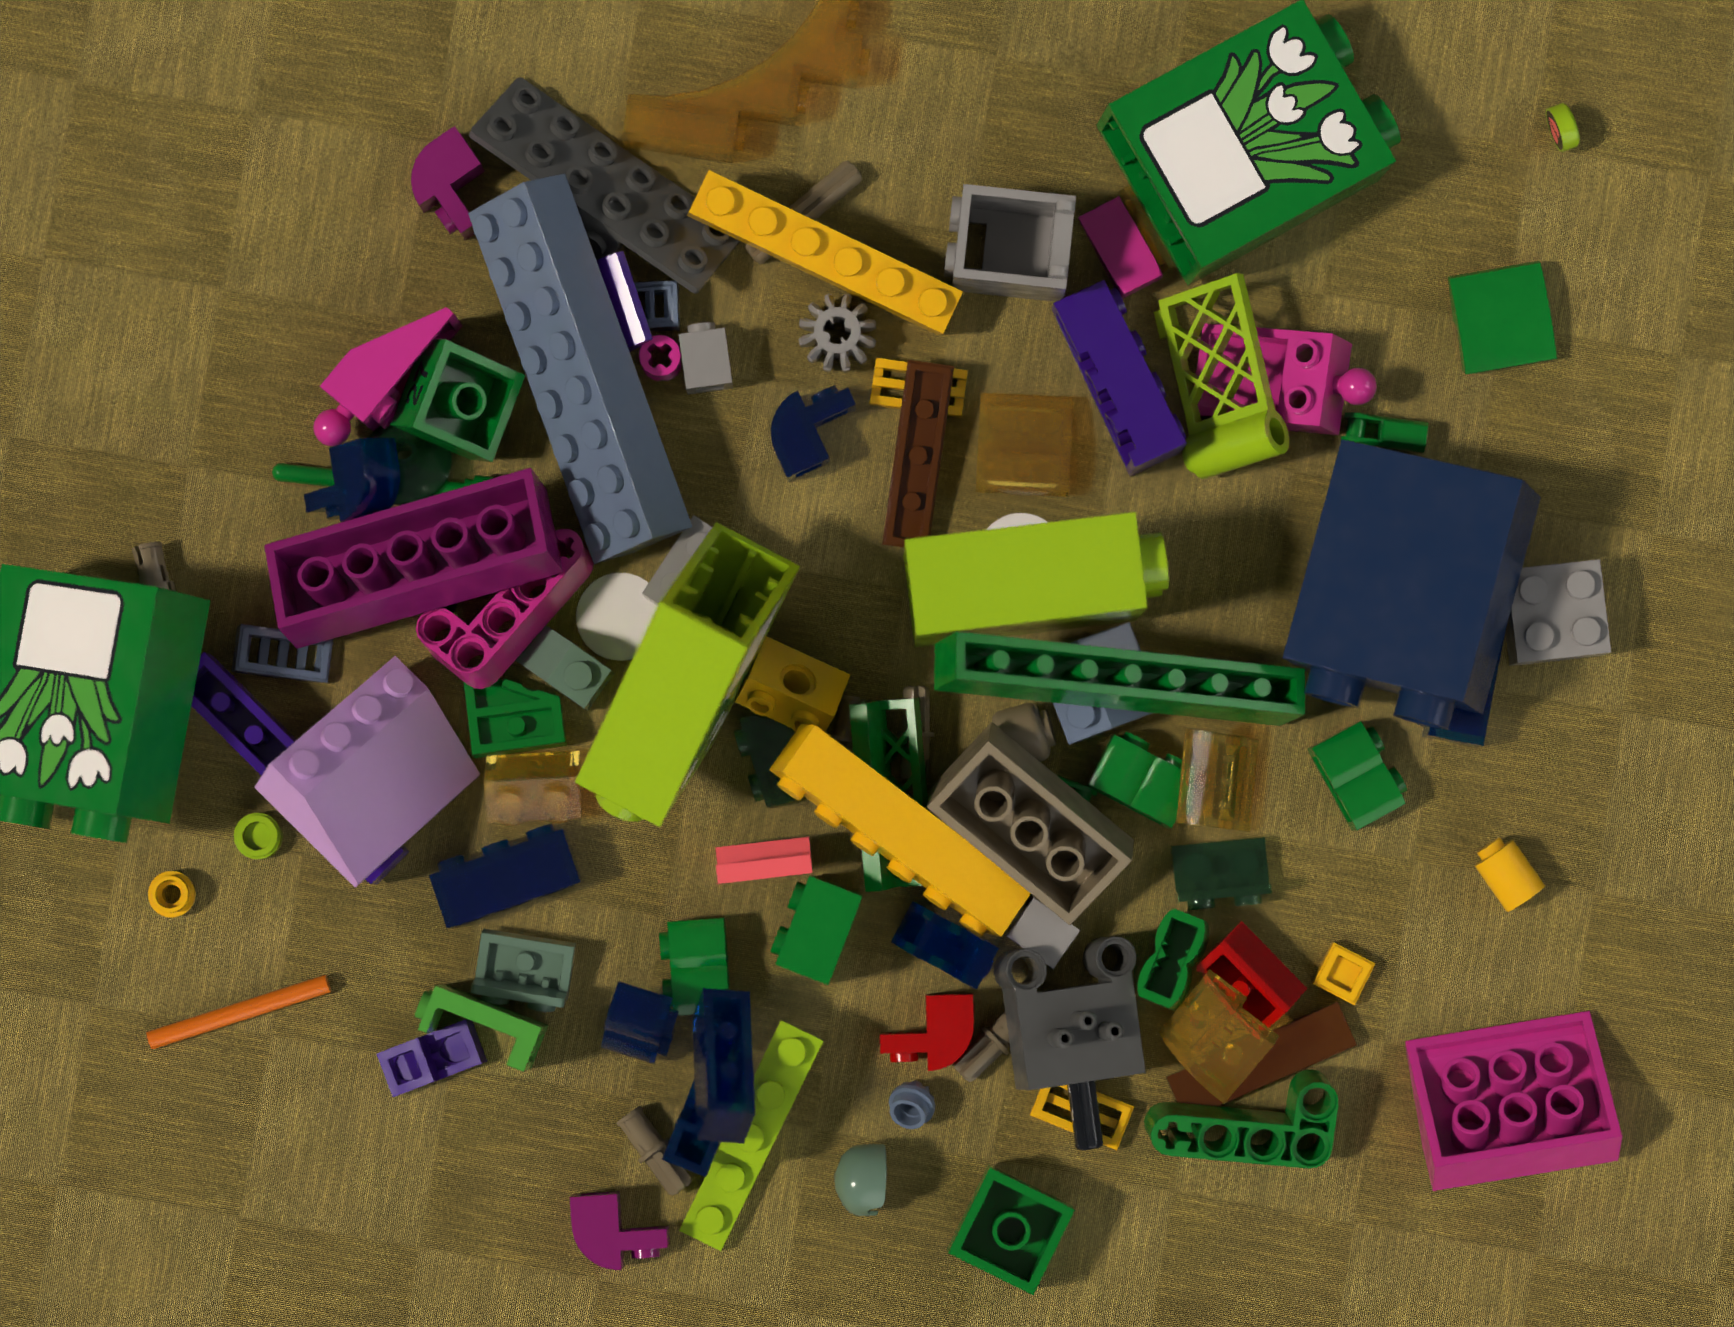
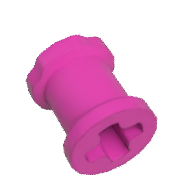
M652 336V340L640 347V364L645 374L652 380L670 381L678 375L682 368L680 348L668 336ZM656 349L658 352L663 353L667 349L670 350L668 357L671 364L667 368L662 364H658L653 368L652 351Z

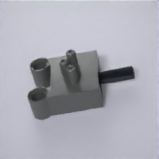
M1099 937L1093 939L1085 947L1083 963L1089 974L1098 978V982L1037 991V988L1043 984L1047 971L1045 961L1041 955L1028 949L1003 952L996 959L993 974L1003 991L1016 1090H1035L1067 1085L1075 1147L1078 1150H1092L1102 1147L1103 1138L1095 1080L1146 1073L1132 971L1136 964V952L1133 945L1122 937ZM1108 945L1113 947L1117 954V963L1112 970L1106 969L1102 962L1103 950ZM1018 958L1023 959L1028 967V975L1022 983H1018L1012 975V965Z

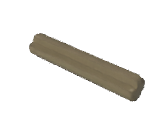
M844 161L788 208L816 220L861 183V173L850 161ZM745 245L747 252L759 264H763L772 257L754 247Z

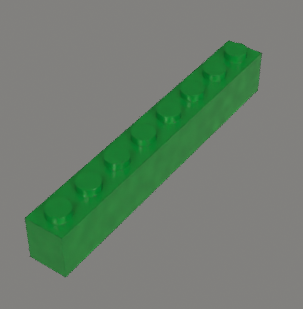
M956 631L935 643L934 691L1281 726L1305 715V669L960 631Z

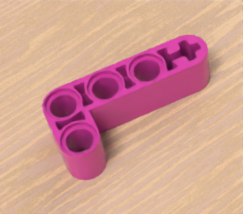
M570 529L555 531L563 573L557 574L554 578L550 576L498 591L469 625L443 607L424 612L416 624L417 637L437 661L467 685L475 689L490 687L512 665L593 571L594 562L590 551L576 532ZM546 585L541 595L529 598V594L535 587ZM515 620L510 630L498 633L500 626L504 622ZM451 628L446 638L441 641H434L438 632ZM484 655L482 662L478 666L467 668L469 661L473 657Z

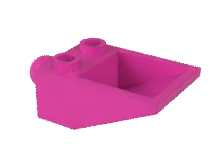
M445 307L349 350L320 385L339 405L336 409L325 410L316 417L313 430L318 441L326 446H338L344 443L350 435V421L354 416L374 433L380 425L384 429L388 428L415 361L434 339H447L451 341L463 327L455 314Z
M1205 323L1202 329L1201 340L1214 348L1224 325ZM1256 327L1275 410L1282 416L1289 431L1339 435L1344 400L1353 405H1363L1374 397L1377 383L1373 374L1363 368L1349 370L1352 343L1333 333ZM1233 332L1223 352L1224 355L1239 363L1246 349L1243 337ZM1199 349L1197 361V376H1200L1210 356L1201 349ZM1219 361L1208 383L1224 392L1234 370ZM1244 377L1233 399L1244 406L1257 403L1258 399L1254 383ZM1205 390L1198 402L1200 417L1211 418L1220 400ZM1229 406L1227 412L1235 409Z

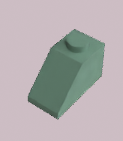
M547 625L515 660L587 711H589L615 674L608 667Z

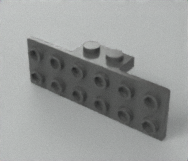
M518 77L470 130L469 137L530 180L560 174L566 175L596 260L615 252H620L622 246L625 245L689 291L696 294L741 242L687 216L694 201L692 195L521 77Z

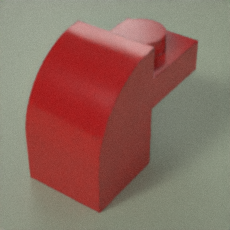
M973 994L925 995L926 1032L880 1033V1054L890 1053V1062H917L918 1053L927 1052L928 1071L939 1070L951 1065L966 1051L973 1035Z

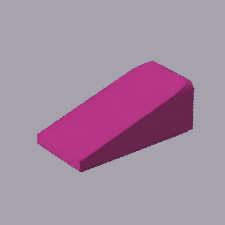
M1120 197L1078 217L1113 287L1117 288L1122 299L1162 279L1163 273Z

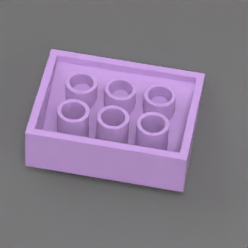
M394 656L268 765L254 788L356 888L474 782L480 773L429 688Z

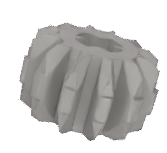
M832 294L825 295V305L827 308L825 311L812 302L809 304L808 310L817 320L801 318L799 321L800 328L813 332L799 338L800 347L816 345L809 352L807 360L810 363H814L822 355H825L826 358L823 364L825 372H831L834 359H840L841 369L844 373L849 372L850 362L848 357L850 355L860 364H864L867 361L865 353L858 346L875 348L876 345L874 338L862 334L876 329L875 320L868 319L859 322L868 311V307L862 303L851 312L849 309L852 297L848 294L843 296L841 307L834 306ZM834 323L844 324L845 333L850 335L846 341L841 337L840 344L831 343L830 334L825 332L828 326L834 329Z

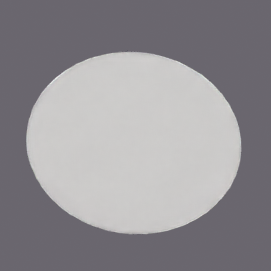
M611 573L595 580L583 592L577 606V627L585 644L596 654L617 661L633 659L657 608V605L646 599L642 594L648 585L646 580L630 573Z

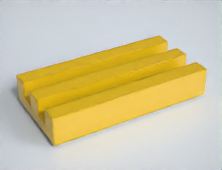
M876 358L870 396L871 406L901 410L902 398L880 396L881 388L904 391L905 380L885 378L883 373L884 370L906 373L908 362ZM954 368L952 380H957L956 387H951L950 397H954L955 400L954 406L949 405L947 416L962 417L968 370Z
M1067 1085L1059 1086L1068 1090ZM1051 1087L1039 1089L1029 1115L1073 1133L1072 1121L1042 1110L1045 1102H1049L1071 1111L1069 1100L1050 1093ZM1096 1091L1098 1103L1122 1112L1119 1120L1099 1113L1100 1123L1115 1129L1112 1138L1102 1134L1103 1145L1118 1150L1134 1106Z

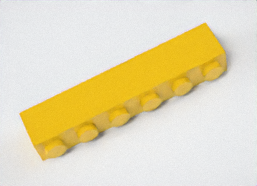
M708 170L687 213V216L936 335L944 334L963 291L711 170Z
M800 724L769 769L780 778L777 783L780 789L799 801L803 796L817 806L814 811L816 816L834 828H838L840 824L854 834L850 839L853 844L872 856L876 852L880 853L890 861L887 866L889 871L907 883H910L912 879L916 880L926 888L923 893L926 899L943 910H947L949 906L962 915L959 923L979 937H983L985 933L1002 937L1031 894L952 828L816 725Z

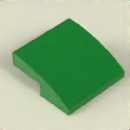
M1540 261L1447 277L1453 322L1457 326L1462 371L1466 375L1557 359L1550 306Z

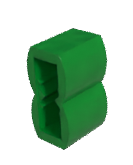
M1361 721L1353 723L1308 748L1316 768L1352 831H1357L1406 804L1402 796L1407 791L1403 778L1394 766L1387 769L1379 754L1385 750L1380 736L1372 725L1365 728Z
M1125 731L1122 738L1116 735L1111 736L1086 786L1097 790L1099 794L1167 829L1172 828L1197 780V777L1189 773L1192 766L1169 753L1166 754L1164 760L1156 757L1147 751L1150 743L1132 733Z
M1175 908L1171 909L1164 916L1155 937L1156 952L1145 962L1139 975L1137 987L1139 997L1173 1011L1182 1005L1192 984L1191 967L1201 959L1208 945L1210 931L1209 924L1206 921Z
M725 918L667 922L668 932H659L661 960H670L671 979H662L664 1007H673V1016L731 1012Z

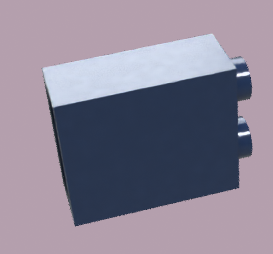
M1342 439L1282 657L1295 666L1305 669V672H1309L1304 693L1320 700L1353 708H1359L1365 686L1399 694L1393 714L1395 717L1442 730H1449L1455 708L1483 715L1541 497L1522 479Z

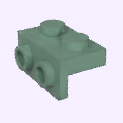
M484 928L481 933L476 975L472 982L471 993L482 995L481 1000L491 1004L504 1005L508 1004L509 1000L528 1002V1008L541 1012H553L556 1007L563 1008L569 996L576 943Z

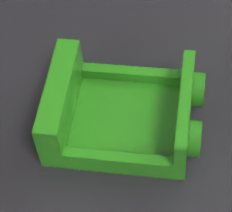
M446 984L435 985L433 991H424L414 1016L421 1019L418 1030L425 1033L436 1031L443 1012L446 1010L517 1038L506 1065L522 1072L532 1068L549 1026L497 1004L484 1002L479 997Z

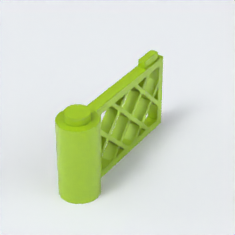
M1235 273L1158 300L1160 310L1154 312L1159 338L1167 339L1189 431V436L1186 440L1187 444L1182 452L1186 468L1198 478L1206 479L1286 453L1289 448V433L1282 416L1275 410L1244 274ZM1232 288L1235 305L1229 317L1226 318L1212 308L1220 292ZM1206 297L1203 303L1197 300ZM1186 303L1199 310L1189 332L1179 326L1175 307ZM1208 316L1224 325L1214 348L1198 338ZM1233 332L1243 337L1246 348L1239 363L1223 354ZM1194 345L1210 355L1200 376L1189 370L1187 361ZM1219 361L1234 370L1224 392L1208 383ZM1244 377L1254 383L1258 399L1257 403L1244 406L1233 399ZM1205 390L1218 398L1220 402L1213 416L1201 421L1198 402ZM1229 406L1235 409L1227 412Z

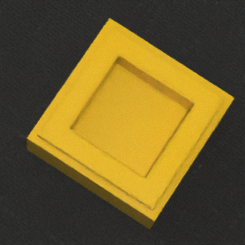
M1332 942L1311 984L1355 1005L1376 963Z

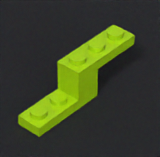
M783 1020L780 1021L679 1229L680 1232L719 1251L722 1250L824 1040Z

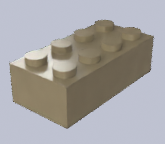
M993 722L980 733L930 787L926 808L1068 925H1071L1132 861L1134 839Z

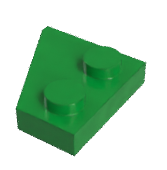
M505 678L503 680L498 679L493 685L484 689H475L464 682L471 749L474 759L567 746L562 702L559 696L541 690L534 691L523 687L520 683Z

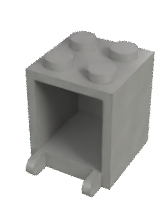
M963 184L962 197H952L949 232H958L957 243H947L944 277L953 278L952 286L963 292L1052 302L1063 299L1068 278L1076 196ZM969 223L987 225L982 269L964 268Z

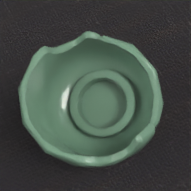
M855 1145L841 1156L834 1174L835 1190L842 1205L850 1214L856 1216H875L878 1214V1211L871 1209L881 1208L884 1205L887 1178L885 1145Z

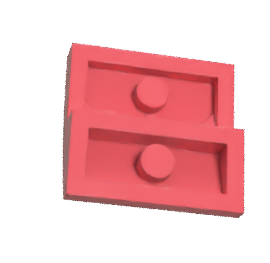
M809 837L715 847L718 884L813 873Z

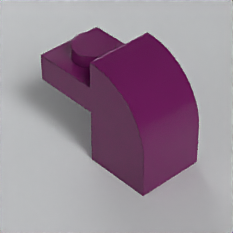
M455 126L431 141L419 153L413 165L411 185L414 197L424 213L440 203L442 207L434 212L450 235L458 230L464 240H467L474 235V230L468 215L469 212L455 192L485 171Z
M620 1191L581 1193L570 1196L573 1237L580 1251L598 1266L612 1270H622L624 1267L623 1251L631 1250L632 1258H652L660 1256V1248H668L670 1245L669 1225L622 1228Z

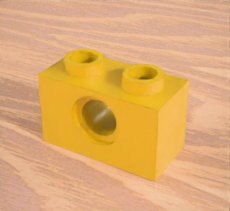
M766 636L735 702L749 708V710L757 715L766 716L784 724L795 732L800 724L816 725L826 732L835 716L850 674Z

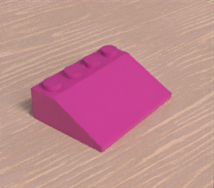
M1590 1011L1405 1041L1422 1147L1433 1191L1619 1160L1622 1133Z

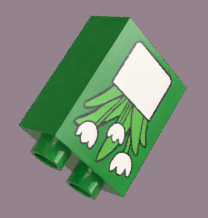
M1304 0L1293 3L1111 102L1096 125L1187 286L1376 183L1396 162L1390 148L1400 143L1401 136L1394 116L1378 95L1372 94L1363 100L1360 99L1343 69L1354 62L1353 49L1345 31L1330 14H1325L1315 20Z
M1 564L0 821L50 829L54 805L75 808L71 834L128 843L132 818L170 824L211 600L155 586Z

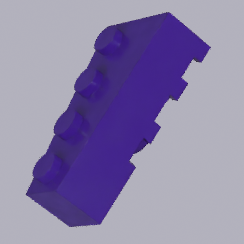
M1102 280L1054 302L1051 310L1129 476L1180 454L1187 444L1185 432L1175 413H1171L1164 399L1166 392L1159 376L1155 371L1150 372L1143 358L1147 353L1136 330L1130 331L1122 316L1127 313V310L1117 288L1109 290L1105 280Z

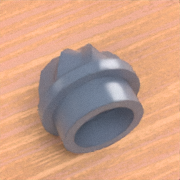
M918 1080L902 1083L892 1091L889 1097L891 1118L896 1124L906 1129L920 1128L932 1118L935 1112L934 1096L930 1094L929 1086H923Z

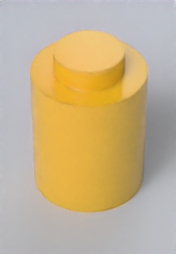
M1498 837L1477 852L1481 860L1475 864V868L1506 912L1517 908L1545 887V884L1513 839L1504 844L1502 839Z

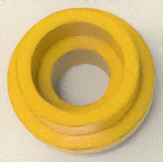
M166 871L157 875L152 880L148 889V900L153 910L169 918L179 917L187 913L193 906L196 897L195 887L191 879L178 871ZM171 885L177 886L181 893L179 900L175 903H169L165 898V890Z

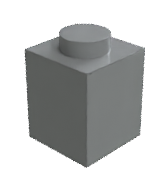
M715 322L688 325V333L678 334L687 395L733 389L725 327L716 329Z
M1032 898L1028 905L1023 904L1010 923L1009 927L1011 929L1006 937L1023 949L1039 953L1044 959L1045 964L1054 969L1080 930L1072 924L1068 925L1037 899Z

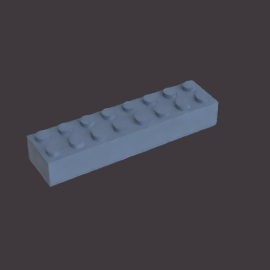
M560 174L525 181L469 212L468 215L474 234L481 248L490 278L503 309L506 323L509 326L522 367L526 373L537 409L544 423L554 456L558 462L569 498L573 504L594 564L635 553L691 528V521L566 175Z

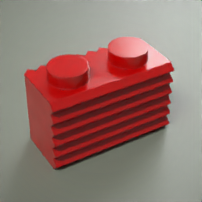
M1242 921L1221 939L1196 965L1197 972H1203V979H1209L1210 985L1216 986V992L1223 993V999L1229 1000L1230 1006L1236 1007V1013H1242L1243 1020H1249V1026L1256 1027V1033L1263 1034L1281 1018L1307 990L1306 986Z

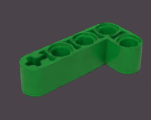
M1310 1069L1297 1073L1291 1080L1285 1112L1160 1102L1148 1110L1144 1119V1126L1154 1148L1167 1156L1310 1169L1325 1164L1330 1158L1333 1149L1339 1102L1338 1095L1326 1076L1320 1071ZM1313 1088L1324 1089L1323 1096L1318 1102L1314 1104L1303 1103V1098L1309 1090ZM1169 1122H1174L1177 1128H1170L1168 1135L1163 1136L1160 1130H1166ZM1214 1125L1225 1126L1226 1129L1221 1138L1216 1141L1204 1139L1205 1132ZM1261 1129L1272 1131L1270 1139L1262 1145L1250 1144L1255 1132ZM1186 1132H1190V1133H1191V1135H1192V1138H1191V1139H1189V1137H1188V1135H1187ZM1309 1133L1318 1135L1317 1141L1312 1147L1308 1149L1297 1148L1298 1140L1302 1136Z

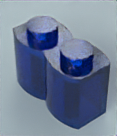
M618 981L608 1010L601 1048L654 1065L658 1054L667 1057L679 1011L671 1009L673 998Z

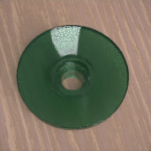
M391 425L386 429L380 426L373 431L364 442L359 454V471L364 485L380 500L395 505H403L434 496L448 480L452 468L451 451ZM401 451L412 452L406 459L395 457Z

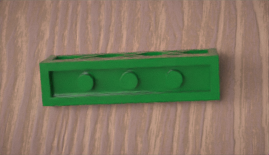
M919 697L871 700L850 704L853 754L929 811L926 808L928 794ZM906 709L907 730L900 739L887 729L886 710ZM908 741H909V748H907V747L905 746ZM898 753L911 763L912 775L903 786L891 775L890 763ZM912 787H913V795L909 792V791L912 789ZM862 850L865 892L885 891L894 887L922 886L914 879L907 883L887 869L890 861L880 853L876 852L872 856Z

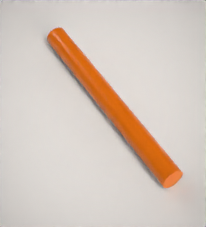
M322 975L146 1032L148 1043L152 1050L331 993V987L327 976Z

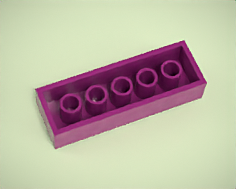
M531 467L264 545L278 629L296 649L563 573L547 489Z

